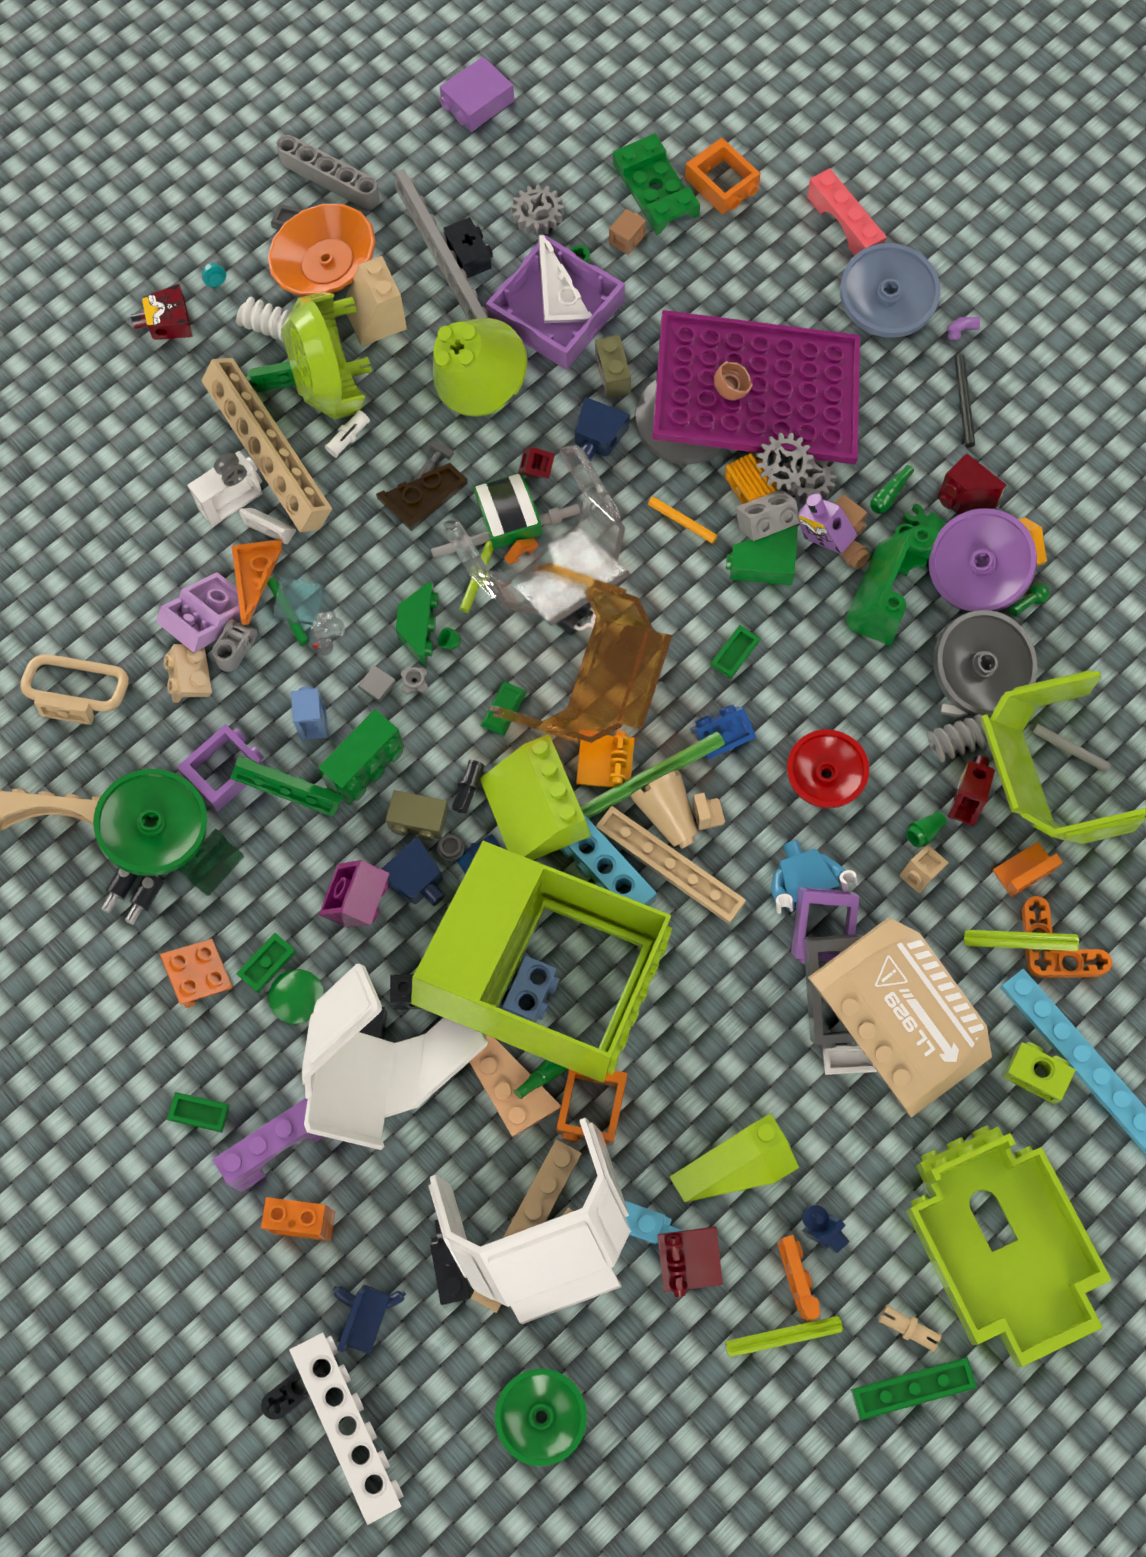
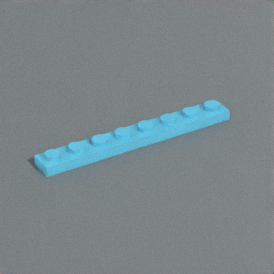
M1024 969L1020 970L1003 984L1000 989L1061 1058L1068 1061L1070 1067L1076 1069L1075 1075L1146 1155V1107Z

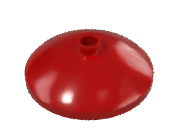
M817 730L803 736L793 746L787 761V776L795 793L807 803L820 808H839L853 802L863 792L869 778V761L862 746L851 736L836 730ZM828 772L831 777L824 778L821 773Z

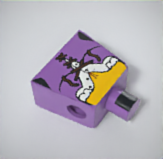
M819 494L810 495L806 500V504L798 512L797 516L804 539L842 554L858 536L839 505L823 500Z

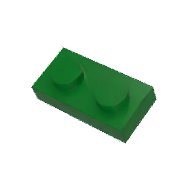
M274 933L236 974L259 994L297 952L278 934Z

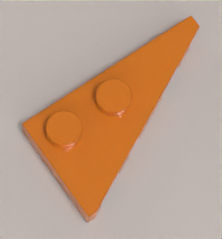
M281 539L232 546L242 625H248L283 549Z

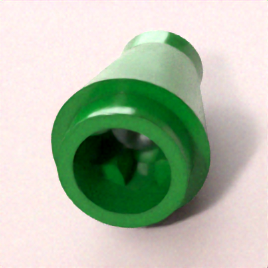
M936 811L932 815L910 823L905 832L906 837L917 848L927 846L941 828L947 824V820L941 812Z

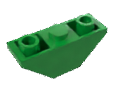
M427 582L398 604L395 628L398 640L421 665L427 666L428 656L432 657L433 641H430V633L435 632L436 617L432 615L433 608H438L439 594L434 591L433 583Z

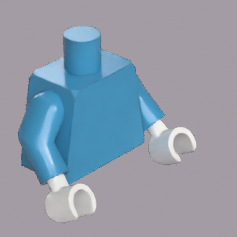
M793 840L783 845L787 859L780 861L778 869L773 873L770 891L776 903V912L781 914V907H786L790 912L796 908L798 887L838 890L840 887L839 883H841L843 891L847 892L849 891L848 883H855L856 886L859 883L854 871H846L827 855L820 854L817 849L803 853L798 840Z

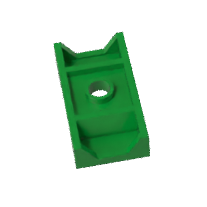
M656 133L613 151L614 167L656 235L661 234L670 221L688 214L693 218L699 217L700 203L690 187L685 188L666 158V149ZM653 184H658L662 186V188L659 190H655L650 188V186Z

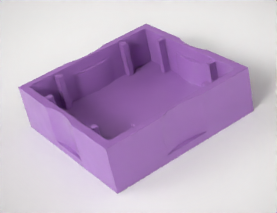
M544 235L546 240L552 245L554 254L560 264H563L569 274L574 288L580 293L581 300L588 312H591L592 316L587 322L544 323L539 242L525 257L519 269L506 279L488 300L486 310L489 318L500 320L512 327L524 344L567 370L625 301V283L597 266L586 263L571 250Z

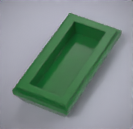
M739 625L709 665L732 679L761 641V638Z
M503 681L480 726L504 737L528 691Z
M175 1092L167 1120L222 1133L230 1104Z

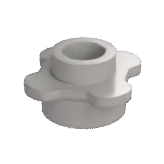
M416 667L404 669L401 672L404 683L401 686L402 691L406 694H409L411 691L425 692L428 689V685L425 683L426 669Z

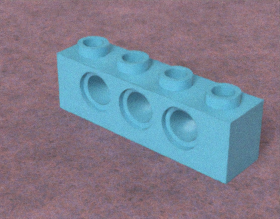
M584 815L591 837L561 848V852L567 858L572 856L578 863L576 867L580 873L586 878L590 876L595 881V885L647 906L654 903L657 893ZM583 845H591L594 851L584 854L579 849ZM607 864L613 870L608 874H602L598 871V867ZM626 884L631 888V891L627 894H620L617 892L616 887Z

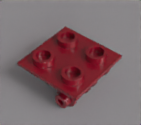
M716 1227L657 1234L664 1292L671 1291L674 1292L675 1297H684L688 1289L723 1285Z

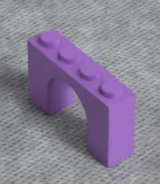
M304 1098L212 1159L227 1185L243 1192L266 1176L262 1167L277 1154L302 1140L311 1139L316 1143L324 1138V1136L307 1133L304 1121L308 1099Z

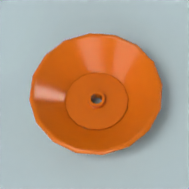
M320 204L302 210L285 222L272 239L268 254L271 276L282 289L301 297L320 292L334 293L340 291L354 281V275L359 264L372 260L376 244L373 226L361 211L344 204Z

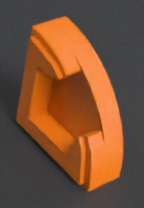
M535 538L517 540L504 556V559L508 564L517 563L520 561L518 557L527 551L530 554L533 553L539 544Z

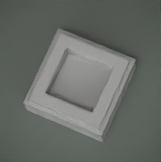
M373 666L358 684V687L380 703L396 684V681L376 666Z

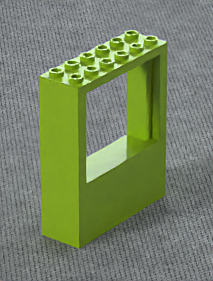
M482 841L413 975L411 1004L604 1083L607 1074L613 1075L621 1050H624L631 1027L634 1026L637 1020L641 1003L645 1001L651 980L654 979L658 970L659 961L667 949L668 940L673 930V927L669 926L671 915ZM545 909L642 947L599 1048L498 1008Z

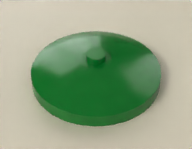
M143 769L120 777L103 792L95 808L93 827L97 843L102 853L111 863L132 874L156 876L179 869L197 854L207 832V812L200 793L185 778L166 770Z

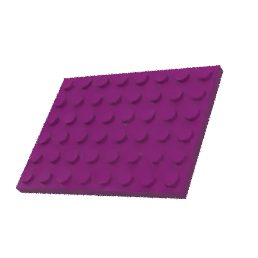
M662 310L652 439L764 453L765 450L762 449L761 444L769 445L768 438L770 436L778 440V433H783L784 439H787L789 433H793L794 441L802 437L801 446H810L806 454L813 455L812 459L855 465L858 459L860 335ZM726 361L742 365L750 375L753 386L747 395L739 400L725 399L714 386V375L717 369ZM788 443L781 444L786 451L796 448Z

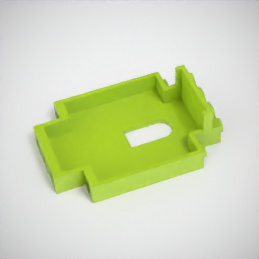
M987 1125L972 1132L974 1138L966 1142L961 1137L946 1144L949 1150L938 1154L935 1149L920 1156L923 1162L916 1165V1168L931 1199L925 1194L910 1201L913 1207L906 1210V1213L971 1344L978 1345L1000 1334L1015 1366L1023 1367L1102 1329L1103 1326L1085 1293L1112 1280L1043 1148L1040 1147L1033 1150L1030 1145L1015 1152L1017 1157L1015 1159L1010 1148L1016 1142L1011 1133L1003 1136L999 1126L990 1130ZM980 1190L993 1194L1017 1239L993 1252L970 1209L971 1196Z

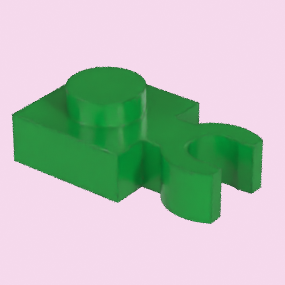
M916 503L913 505L912 511L917 516H911L906 512L903 517L906 524L912 526L923 525L939 532L947 524L933 512L926 516L923 508Z

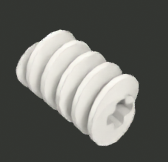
M249 297L240 306L236 323L238 326H244L248 330L253 329L257 333L262 332L265 336L271 335L272 338L280 339L284 342L281 328L290 311L286 309L281 315V307L277 306L273 310L272 304L267 303L264 307L262 300H258L255 304V299Z

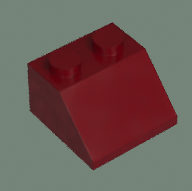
M966 453L946 473L937 498L945 508L951 509L956 514H962L975 509L996 510L1007 484Z

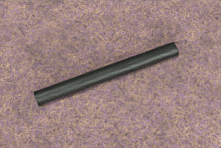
M959 354L954 359L965 447L971 448L975 446L965 356Z

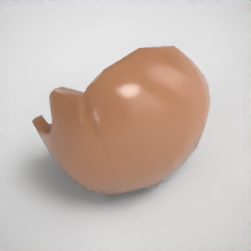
M724 362L714 375L715 388L721 396L728 400L743 398L753 386L750 375L745 367L736 362Z

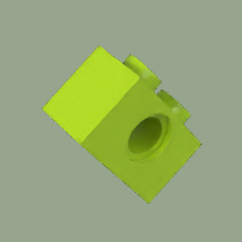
M1022 1042L1016 1047L1002 1078L1055 1105L1062 1101L1076 1069L1070 1067V1063L1061 1057L1053 1056L1052 1058L1043 1053V1049L1038 1045ZM1034 1065H1041L1045 1069V1078L1035 1074Z

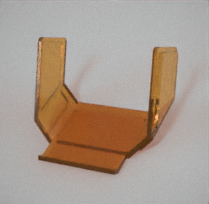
M553 563L535 567L534 573L584 590L596 615L592 633L567 709L544 721L497 706H490L489 711L495 712L494 717L578 743V740L592 743L621 728L622 725L642 730L673 635L653 631V627L639 598L627 594V590Z

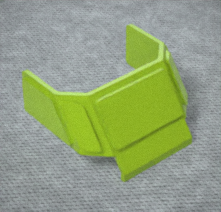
M1092 670L1016 687L1012 691L1004 693L990 719L988 714L981 717V722L1011 812L1020 814L1024 819L1035 824L1031 826L1051 837L1081 844L1136 831L1146 820V808L1065 827L1053 821L1023 730L1036 707L1089 695L1102 677L1100 671L1093 672Z

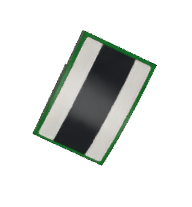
M516 473L473 486V491L493 549L513 544L517 540L543 535L537 510L522 474Z

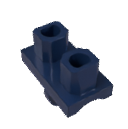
M813 1204L805 1208L802 1214V1222L805 1228L802 1232L807 1238L823 1245L825 1248L830 1247L835 1253L841 1251L850 1242L841 1231L846 1225L840 1218L827 1213L826 1209L820 1205Z

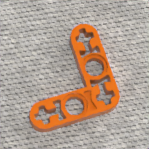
M1040 896L1030 897L1022 907L1024 932L1040 930L1043 933H1053L1049 903ZM1036 904L1037 908L1042 909V911L1038 914V923L1030 925L1036 918L1035 912L1029 909ZM1025 949L1028 971L1037 978L1101 977L1112 967L1111 956L1104 950H1047L1041 956L1042 962L1047 963L1048 966L1041 971L1040 966H1035V963L1039 960V951L1044 949ZM1072 957L1077 963L1076 970H1066L1062 964L1063 958ZM1096 957H1098L1099 962H1104L1100 970L1097 969V965H1087L1084 967V962H1092Z

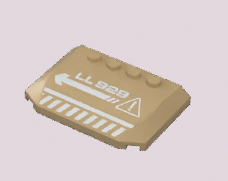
M889 917L808 977L911 1118L992 1058L987 1025L922 935Z

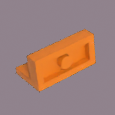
M1037 842L992 871L1012 898L1056 871L1063 861L1057 853L1049 857L1041 844Z

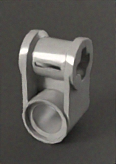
M233 618L226 623L222 634L212 649L219 669L225 672H232L239 667L247 651L255 642L257 637V630L255 628L244 627ZM224 654H231L228 658H221Z

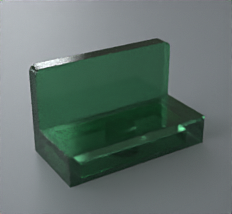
M215 828L205 839L197 854L178 870L184 878L206 896H209L244 858V855Z

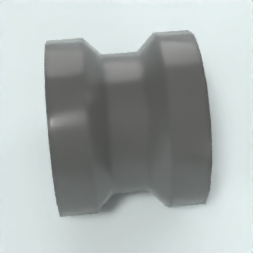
M234 453L224 454L214 463V470L217 474L222 475L221 479L226 486H234L240 483L247 475V470L243 465L239 464V459Z

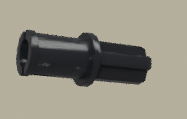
M469 760L462 780L457 783L459 789L452 804V809L458 813L465 814L468 811L474 792H478L477 784L485 767L481 762Z

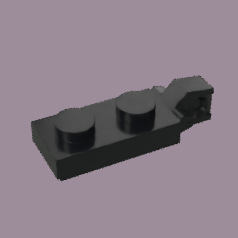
M434 1220L437 1236L430 1237V1247L440 1304L442 1306L470 1300L467 1277L463 1276L447 1247L439 1221Z

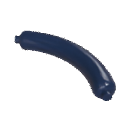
M335 1286L333 1288L334 1296L342 1303L352 1307L355 1295L341 1286ZM396 1291L391 1294L387 1309L403 1302L406 1295L405 1291Z

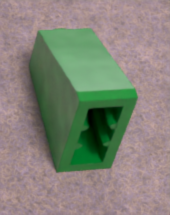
M792 526L755 541L750 539L734 544L732 554H727L726 570H730V580L792 585L795 574L798 527Z

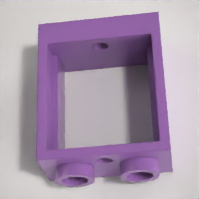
M226 724L177 766L181 775L197 789L217 812L247 785L230 779L215 791L195 771L202 763L230 740L248 759H252L264 766L262 762L264 756L255 746L249 748L244 743L247 740L237 728L232 731Z
M798 887L791 954L796 959H799L798 962L805 964L803 938L806 937L809 903L847 906L844 935H851L856 933L859 895L850 891ZM818 952V960L828 963L841 952Z

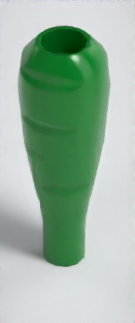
M906 465L898 475L873 496L870 501V507L874 513L884 514L890 509L907 480L914 473L913 467Z
M545 1059L514 1092L519 1099H522L536 1088L557 1078L567 1071L568 1068Z

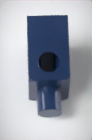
M585 397L575 429V444L581 447L578 456L588 462L592 460L595 453L608 456L628 431L630 414Z
M417 837L381 868L390 873L387 879L388 886L414 905L425 897L433 906H436L445 897V894L437 887L443 880L442 873Z

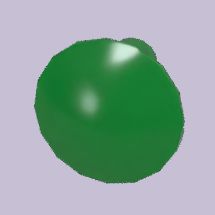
M302 969L288 970L279 975L272 983L268 993L269 1006L273 1014L281 1021L296 1026L310 1020L311 1014L314 1013L316 1001L324 995V988L320 980L311 972Z

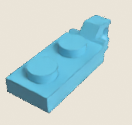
M625 1201L629 1213L626 1219L631 1231L630 1236L656 1245L658 1243L657 1234L683 1231L670 1226L672 1219L665 1217L664 1214Z

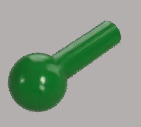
M1043 583L1032 585L1028 595L1009 608L1010 614L1017 616L1034 603L1042 604L1046 602L1050 596L1049 588Z

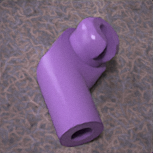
M960 317L954 320L947 327V331H949L948 339H961V331L979 330L980 317Z

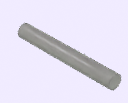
M1037 724L1033 731L1035 735L1103 772H1106L1111 764L1040 724Z

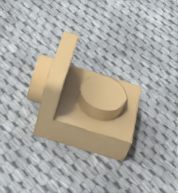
M705 793L695 794L692 807L698 830L724 825L725 819L720 800L718 798L706 800Z
M927 845L910 860L901 872L900 877L920 894L949 862Z

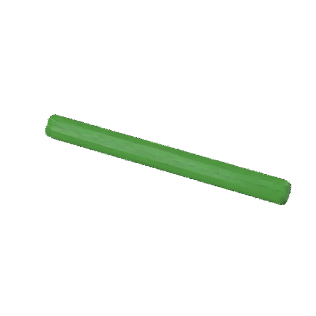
M718 732L711 734L623 782L622 785H617L580 806L582 813L589 819L630 797L639 789H645L649 783L660 777L680 770L717 750L725 744L721 734Z

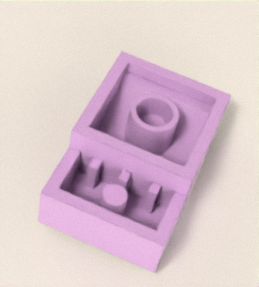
M216 572L181 589L179 598L160 606L156 623L195 653L219 638L230 619L233 618L237 622L241 619L237 588Z

